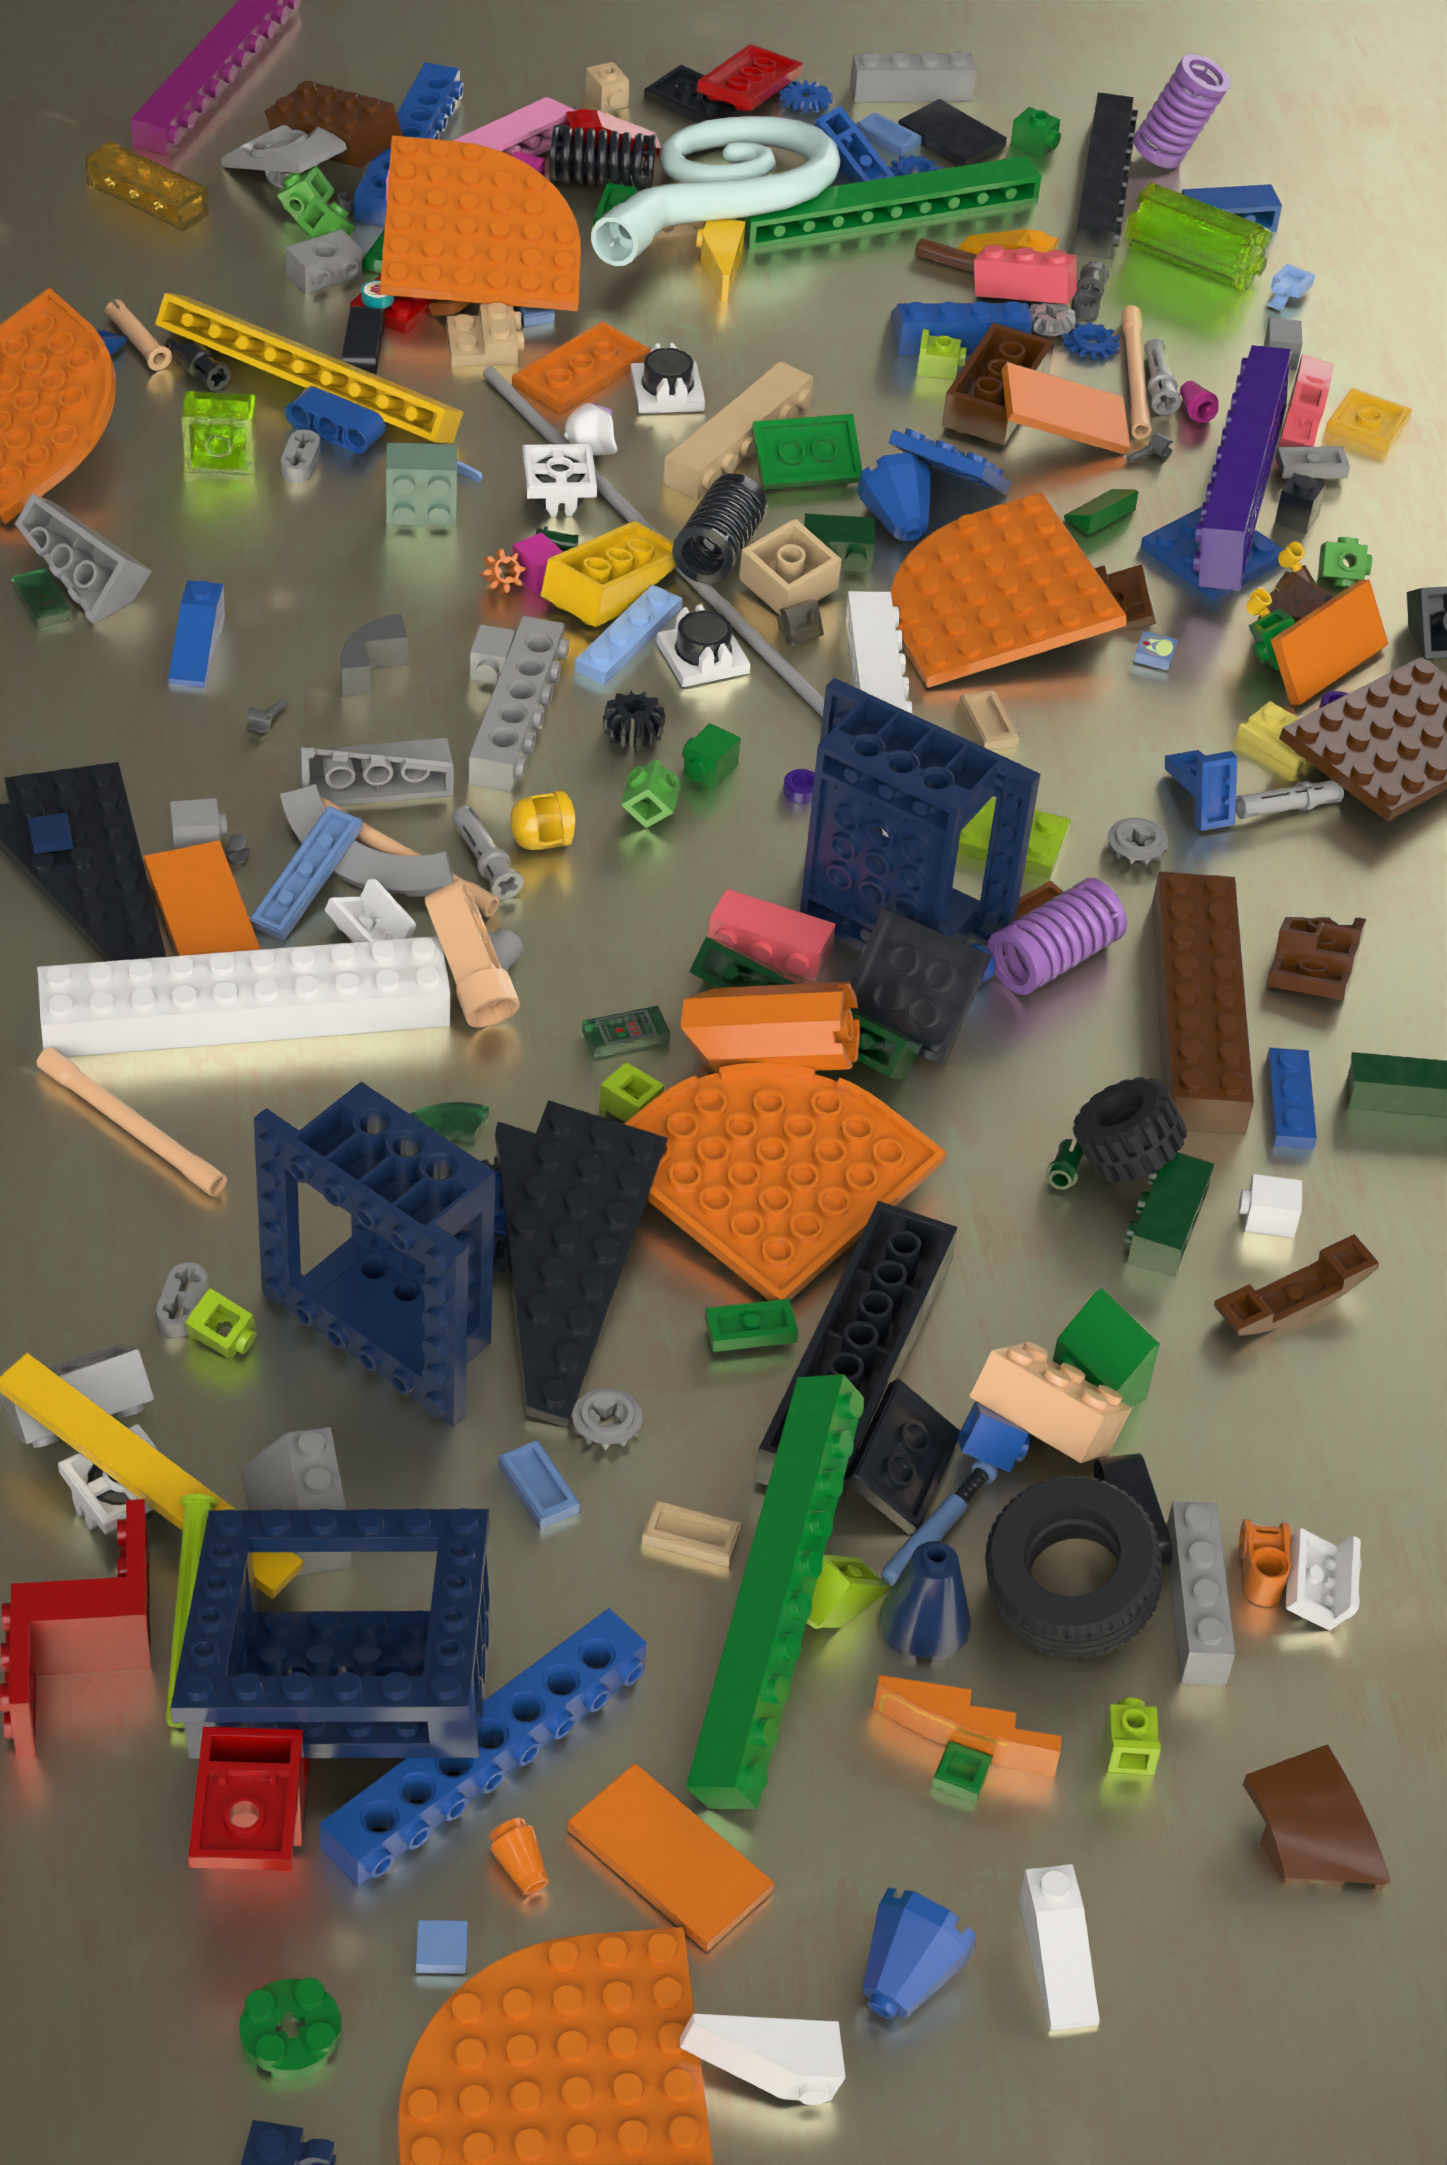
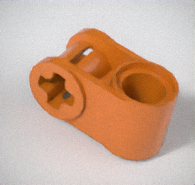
M1243 1519L1241 1523L1239 1556L1242 1559L1243 1591L1247 1599L1256 1605L1263 1607L1273 1606L1279 1603L1283 1597L1291 1567V1530L1289 1523L1282 1522L1279 1527L1255 1525L1249 1519Z

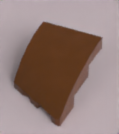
M1142 564L1110 574L1107 573L1105 565L1094 568L1126 614V626L1118 629L1139 628L1156 624Z
M1285 917L1279 930L1276 955L1269 970L1267 986L1344 1000L1359 954L1366 919L1355 918L1353 925H1338L1330 917Z
M1328 1744L1246 1774L1243 1786L1266 1822L1260 1845L1284 1883L1308 1884L1310 1882H1319L1325 1886L1342 1887L1345 1882L1375 1884V1889L1383 1890L1389 1887L1391 1879L1377 1839L1351 1783Z

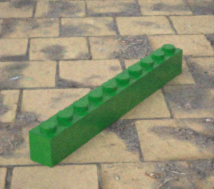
M1027 156L827 187L815 198L788 209L736 218V220L746 222L744 242L748 249H756L1038 203L1042 175Z
M844 1374L797 1377L686 1784V1788L708 1809H758L762 1790L767 1784V1771L773 1748L779 1738V1725L783 1709L789 1699L790 1683L795 1663L801 1653L802 1636L806 1621L811 1614L812 1598L817 1579L822 1572V1559L827 1540L833 1530V1517L838 1498L843 1491V1479L848 1459L853 1453V1440L858 1421L864 1410V1397Z

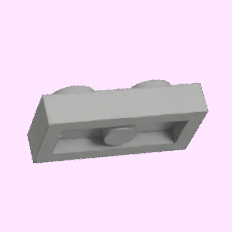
M1343 446L1277 448L1275 458L1282 478H1291L1294 472L1312 478H1348L1350 465Z

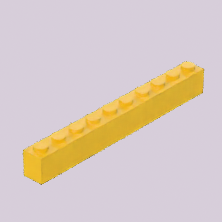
M164 293L155 325L304 388L310 386L317 387L378 413L385 422L430 441L453 444L464 411L190 297Z

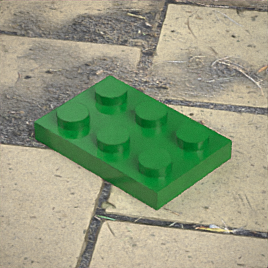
M853 414L753 421L751 428L762 490L859 483L862 464Z

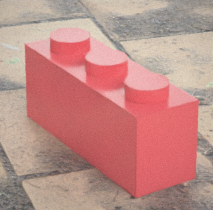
M1000 245L983 247L974 259L975 296L1068 304L1077 292L1076 255L1066 254L1061 250H1053L1047 253L1035 252L1034 249L1027 247L1017 250L1004 249Z
M726 889L709 918L708 937L724 941L776 969L816 981L833 951L836 924Z

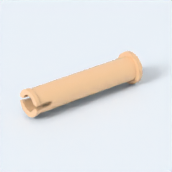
M115 300L119 308L112 301L109 302L105 309L106 316L115 323L147 359L148 367L154 371L165 369L172 360L171 351L166 346H161L121 300Z

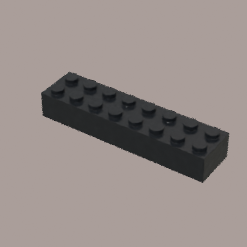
M881 1201L877 1202L758 1448L756 1482L765 1485L769 1483L797 1377L844 1374L864 1397V1410L858 1421L853 1440V1453L848 1459L844 1475L845 1479L888 1384L898 1379L952 1262L958 1227ZM844 1479L843 1491L838 1498L836 1510L839 1509L849 1488V1484Z

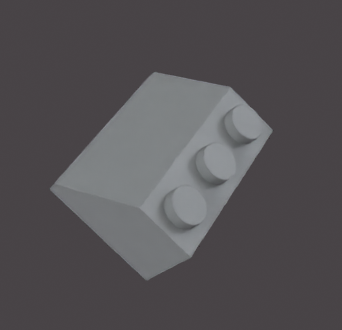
M116 1344L48 1368L108 1414L117 1413L118 1418L137 1414L144 1410L143 1403L154 1400L138 1348ZM0 1393V1403L18 1441L25 1444L32 1443L34 1448H39L60 1440L53 1432Z
M331 1427L285 1433L242 1466L249 1510H346ZM293 1552L304 1560L303 1569L296 1576L352 1568V1552Z

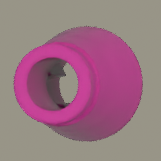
M1187 381L1181 386L1180 395L1192 420L1204 423L1211 421L1217 415L1219 401L1214 393L1200 386L1195 381Z

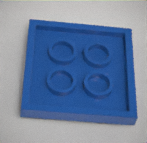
M906 428L904 434L893 430L888 443L904 453L912 452L917 456L919 462L922 459L927 465L1002 494H1007L1011 482L1002 476L1004 470L995 467L996 465L988 462L986 458L971 452L965 455V453L957 450L956 447L937 440L935 444L934 441L926 438L925 435Z
M1202 507L1142 537L1141 548L1211 600L1215 601L1234 591L1198 586L1199 572H1193L1195 552L1199 548V543L1195 542L1197 522L1201 518ZM1255 530L1242 586L1280 566L1278 556L1284 549L1257 530Z

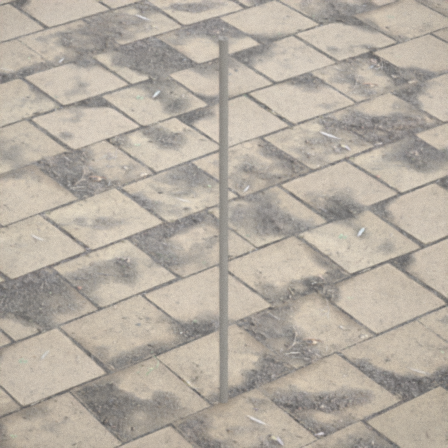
M489 366L483 371V376L550 444H570L494 367ZM595 470L597 491L629 523L637 521L657 532ZM675 567L674 569L720 615L724 616L731 626L823 718L824 698L710 584L691 580L678 567Z

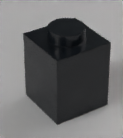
M1294 472L1281 491L1275 523L1307 534L1319 516L1326 484L1314 480L1310 476Z

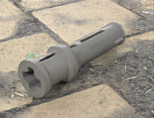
M1154 338L1147 341L1144 347L1151 375L1148 382V390L1152 396V409L1155 413L1166 416L1173 414L1179 409L1181 399L1180 394L1177 392V380L1169 371L1164 342ZM1167 398H1169V402H1170V405H1169V406H1167V402H1166V399H1167Z
M462 806L458 808L452 815V821L478 860L477 870L483 878L489 880L490 891L499 899L505 900L515 896L522 889L524 879L519 871L512 869L509 855L505 850L496 847L472 807Z

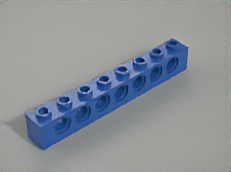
M424 62L397 112L404 137L439 139L440 132H445L447 119L449 116H453L456 101L461 100L463 96L464 82L460 81V68ZM391 147L371 161L354 192V222L385 227L387 200H385L386 178L390 167Z
M608 1608L485 1699L479 1758H406L320 1822V1848L358 1887L371 1877L377 1878L391 1867L394 1859L409 1848L416 1849L428 1839L432 1830L446 1820L452 1821L459 1817L466 1809L468 1803L482 1792L490 1793L497 1788L507 1773L518 1765L525 1766L537 1756L540 1748L552 1739H560L568 1734L575 1725V1722L589 1711L596 1712L607 1703L611 1694L623 1685L630 1686L634 1684L645 1670L647 1642ZM591 1666H599V1667H602V1668L596 1669V1668H591ZM556 1692H564V1693H567V1694H565V1695H558V1694H555V1693H556ZM527 1718L531 1719L532 1721L524 1722L520 1721L519 1719ZM493 1745L496 1746V1748L487 1749L483 1746ZM450 1772H457L461 1775L449 1776L446 1774ZM423 1800L425 1802L421 1804H413L409 1801ZM378 1827L388 1829L384 1832L372 1831V1829Z

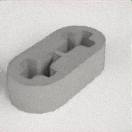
M298 430L289 437L281 456V475L285 480L292 483H301L309 480L312 476L321 452L320 436L316 432Z
M184 1262L176 1265L169 1272L156 1308L157 1326L164 1336L181 1338L188 1335L184 1322L208 1290L207 1273L201 1265L194 1262ZM188 1281H194L189 1284L187 1292L182 1291L181 1286H185ZM178 1308L183 1309V1314H180L177 1319H170L174 1318Z

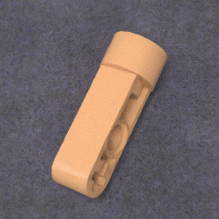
M459 878L425 896L427 909L456 981V995L468 1025L476 1028L489 1027L513 1016L520 1007L519 999L508 972L501 968L476 901L467 884Z

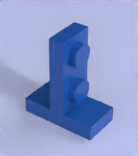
M1199 750L1166 755L1165 770L1195 797V826L1200 831L1235 825L1237 756L1232 751L1204 755Z

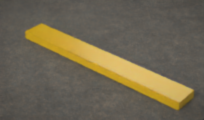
M26 1353L0 1376V1393L138 1498L145 1499L147 1505L183 1531L185 1507L180 1504V1498L183 1495H209L218 1500L217 1507L212 1510H236L30 1354ZM252 1552L255 1586L273 1599L303 1569L304 1560L293 1552Z

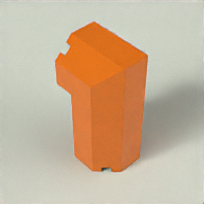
M850 982L714 988L683 999L680 1028L700 1064L712 1074L718 1073V1069L723 1066L758 1062L799 1065L816 1069V1071L851 1069L853 1067L852 1062H856L858 1059L860 1024L859 1019H853L850 1010L858 1008L857 997Z

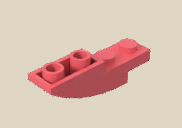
M1302 354L1278 446L1314 447L1328 397L1334 363Z

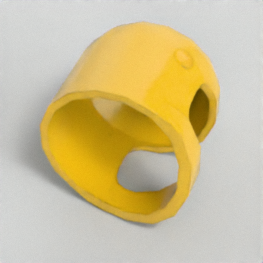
M563 790L553 791V793L528 796L518 800L513 805L510 816L513 837L520 847L529 851L570 846L575 830V811L567 793Z

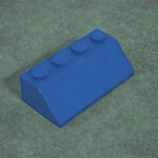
M1014 301L1008 303H898L891 311V322L898 355L920 354L923 329L929 330V335L949 336L961 339L960 347L967 348L966 355H972L992 323L1029 334L1032 327L1028 304Z

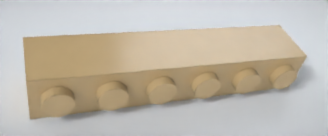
M779 361L665 456L663 484L698 500L709 490L717 478L732 473L741 462L754 454L755 447L751 428L753 421L791 419L811 405L814 397L812 391L813 376Z

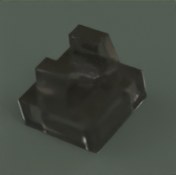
M810 599L780 609L781 615L777 616L779 631L785 633L787 644L796 645L824 635L817 600Z

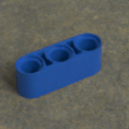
M313 386L307 387L285 407V416L293 427L298 430L314 431L320 436V439L357 454L364 453L386 431L383 418L375 411Z

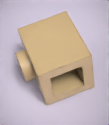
M614 62L586 68L585 95L601 112L628 107L629 79Z

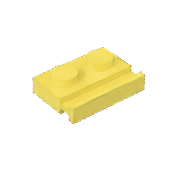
M1268 702L1250 716L1246 724L1242 723L1239 725L1237 737L1294 771L1299 769L1302 762H1308L1279 739L1282 728L1300 718L1273 702Z

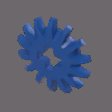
M804 80L803 84L799 81H793L792 84H787L779 91L781 95L779 100L785 101L783 105L785 107L791 106L793 111L798 110L804 113L820 112L821 107L827 109L829 108L827 103L832 104L833 102L831 98L833 97L832 92L828 91L826 86H819L817 82L808 85L807 80Z
M914 155L906 158L901 156L899 157V162L892 160V166H888L895 176L912 174L913 171L920 173L942 169L941 166L934 167L936 161H929L924 156L918 157Z
M1087 322L1084 325L1076 323V329H1072L1068 334H1063L1062 337L1064 339V346L1068 347L1071 353L1080 352L1079 357L1082 358L1090 354L1091 359H1096L1097 354L1100 358L1105 359L1108 358V355H1115L1117 353L1116 349L1120 348L1121 343H1118L1120 340L1119 335L1111 336L1114 333L1113 329L1107 330L1103 324L1096 325L1092 324V322ZM1094 339V340L1097 341V344H1096V343H1091V344H1090V343H1087L1086 340H1087V341H1092V340Z

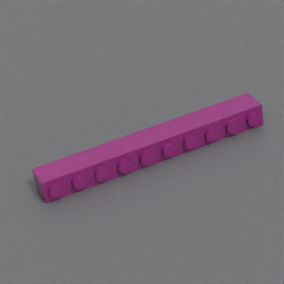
M238 0L131 118L132 146L167 155L175 145L180 143L181 138L188 130L194 127L195 122L208 111V108L221 96L226 87L234 82L235 77L243 68L247 67L249 61L256 53L258 54L261 51V48L274 36L279 27L286 23L287 18L294 10L299 8L301 0Z

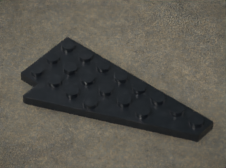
M119 762L4 777L9 803L0 804L1 851L105 962L167 957ZM67 813L73 849L34 854L28 818Z
M550 1100L547 1102L536 1133L498 1121L495 1141L525 1413L528 1416L568 1428L575 1403L578 1400L668 1138Z

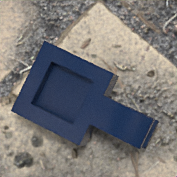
M253 2120L241 2165H335L337 2158L333 2154L335 2143L326 2139H310L304 2142V2129L301 2127Z

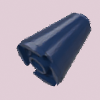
M929 1541L916 1548L880 1609L882 1637L891 1649L907 1659L916 1661L918 1656L932 1657V1662L942 1661L957 1654L967 1641L971 1619L959 1558L955 1550L943 1542Z

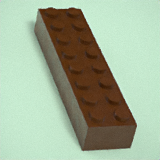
M1159 871L1152 902L1162 1083L1168 1090L1186 1125V1131L1246 1135L1254 1099L1235 877Z

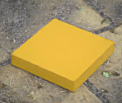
M1351 388L1328 420L1325 431L1387 453L1410 420L1413 409Z

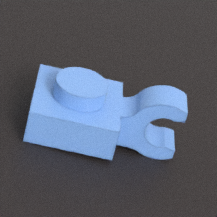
M1286 264L1273 276L1271 292L1275 293L1268 306L1280 311L1286 305L1289 297L1299 299L1313 286L1315 274Z

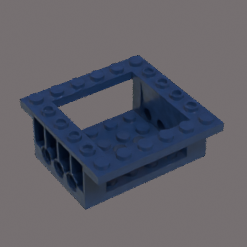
M833 678L826 685L800 912L835 923L834 935L862 949L871 936L882 908L889 909L963 943H967L971 938L987 946L988 940L993 933L1016 921L1041 774L841 680ZM994 796L996 797L981 898L978 900L952 887L962 829ZM882 829L888 834L889 837L883 835Z
M363 1082L358 1083L300 1130L269 1109H264L254 1117L261 1288L264 1295L271 1302L281 1304L295 1314L296 1318L303 1325L312 1326L322 1333L334 1347L344 1349L357 1358L366 1370L376 1372L385 1378L397 1392L402 1395H409L423 1405L432 1417L441 1418L454 1428L466 1417L467 1364L491 1344L495 1171ZM298 1182L308 1184L321 1193L330 1204L340 1206L351 1214L352 1237L306 1275L301 1274Z
M489 1509L209 1510L170 1707L172 1723H184L189 1759H199L203 1726L303 1730L304 1758H479L492 1628L487 1564L490 1527ZM437 1551L430 1611H258L252 1552Z

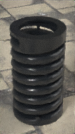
M554 125L549 165V181L551 183L562 182L563 179L565 184H572L575 180L576 184L581 186L587 182L589 186L595 187L599 183L603 188L606 187L607 183L623 184L624 186H635L638 188V191L653 186L656 156L655 134L649 136L637 133L634 138L631 154V134L629 132L622 134L619 151V132L612 131L607 151V131L601 129L598 132L595 151V130L589 128L586 131L583 151V129L577 127L574 130L571 150L572 128L570 126ZM644 144L647 145L646 151H643Z
M733 473L722 475L713 482L673 543V559L684 575L691 580L705 584L720 582L727 577L740 557L741 550L747 546L767 513V498L757 482L747 476Z

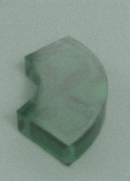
M447 1102L426 1106L409 1114L452 1143L460 1142L474 1145L489 1118V1107L467 1102Z

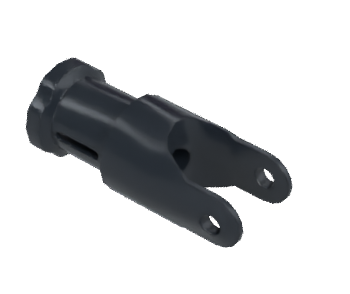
M173 338L166 340L165 346L171 351L172 358L193 377L204 380L208 389L219 391L228 384L231 378L229 366L224 362H217L214 359V355L204 346L196 344L190 339H186L183 343H178Z

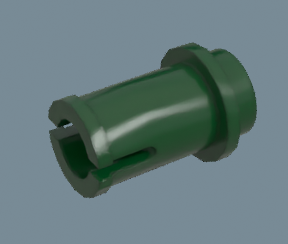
M544 526V529L537 528L536 534L542 532L563 552L578 545L579 535L548 530V526Z
M1065 1139L1060 1143L1055 1160L1050 1162L1046 1169L1049 1183L1054 1188L1065 1190L1075 1185L1079 1178L1077 1169L1084 1156V1152L1078 1141L1073 1152L1069 1151L1073 1139Z

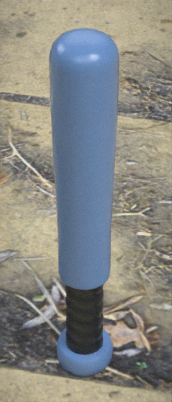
M979 1459L973 1463L972 1473L961 1484V1487L945 1498L931 1516L883 1567L881 1572L883 1581L892 1588L919 1545L929 1541L941 1542L948 1531L967 1510V1504L983 1485L990 1484L997 1478L998 1470L995 1466Z

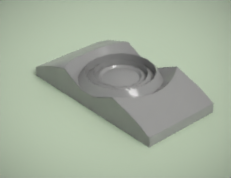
M283 125L227 153L220 161L222 167L302 173L347 150V147L343 140L320 127L315 128L308 135L304 131L293 130L287 125Z

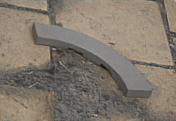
M317 784L280 794L284 812L301 843H303L326 810ZM356 840L353 841L332 872L333 875L361 889H364L368 879H376L388 893L406 894L407 897L427 896L454 881L449 856L446 851L430 855L401 856L374 850Z

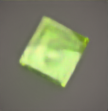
M186 391L182 411L185 473L254 476L258 453L256 395Z

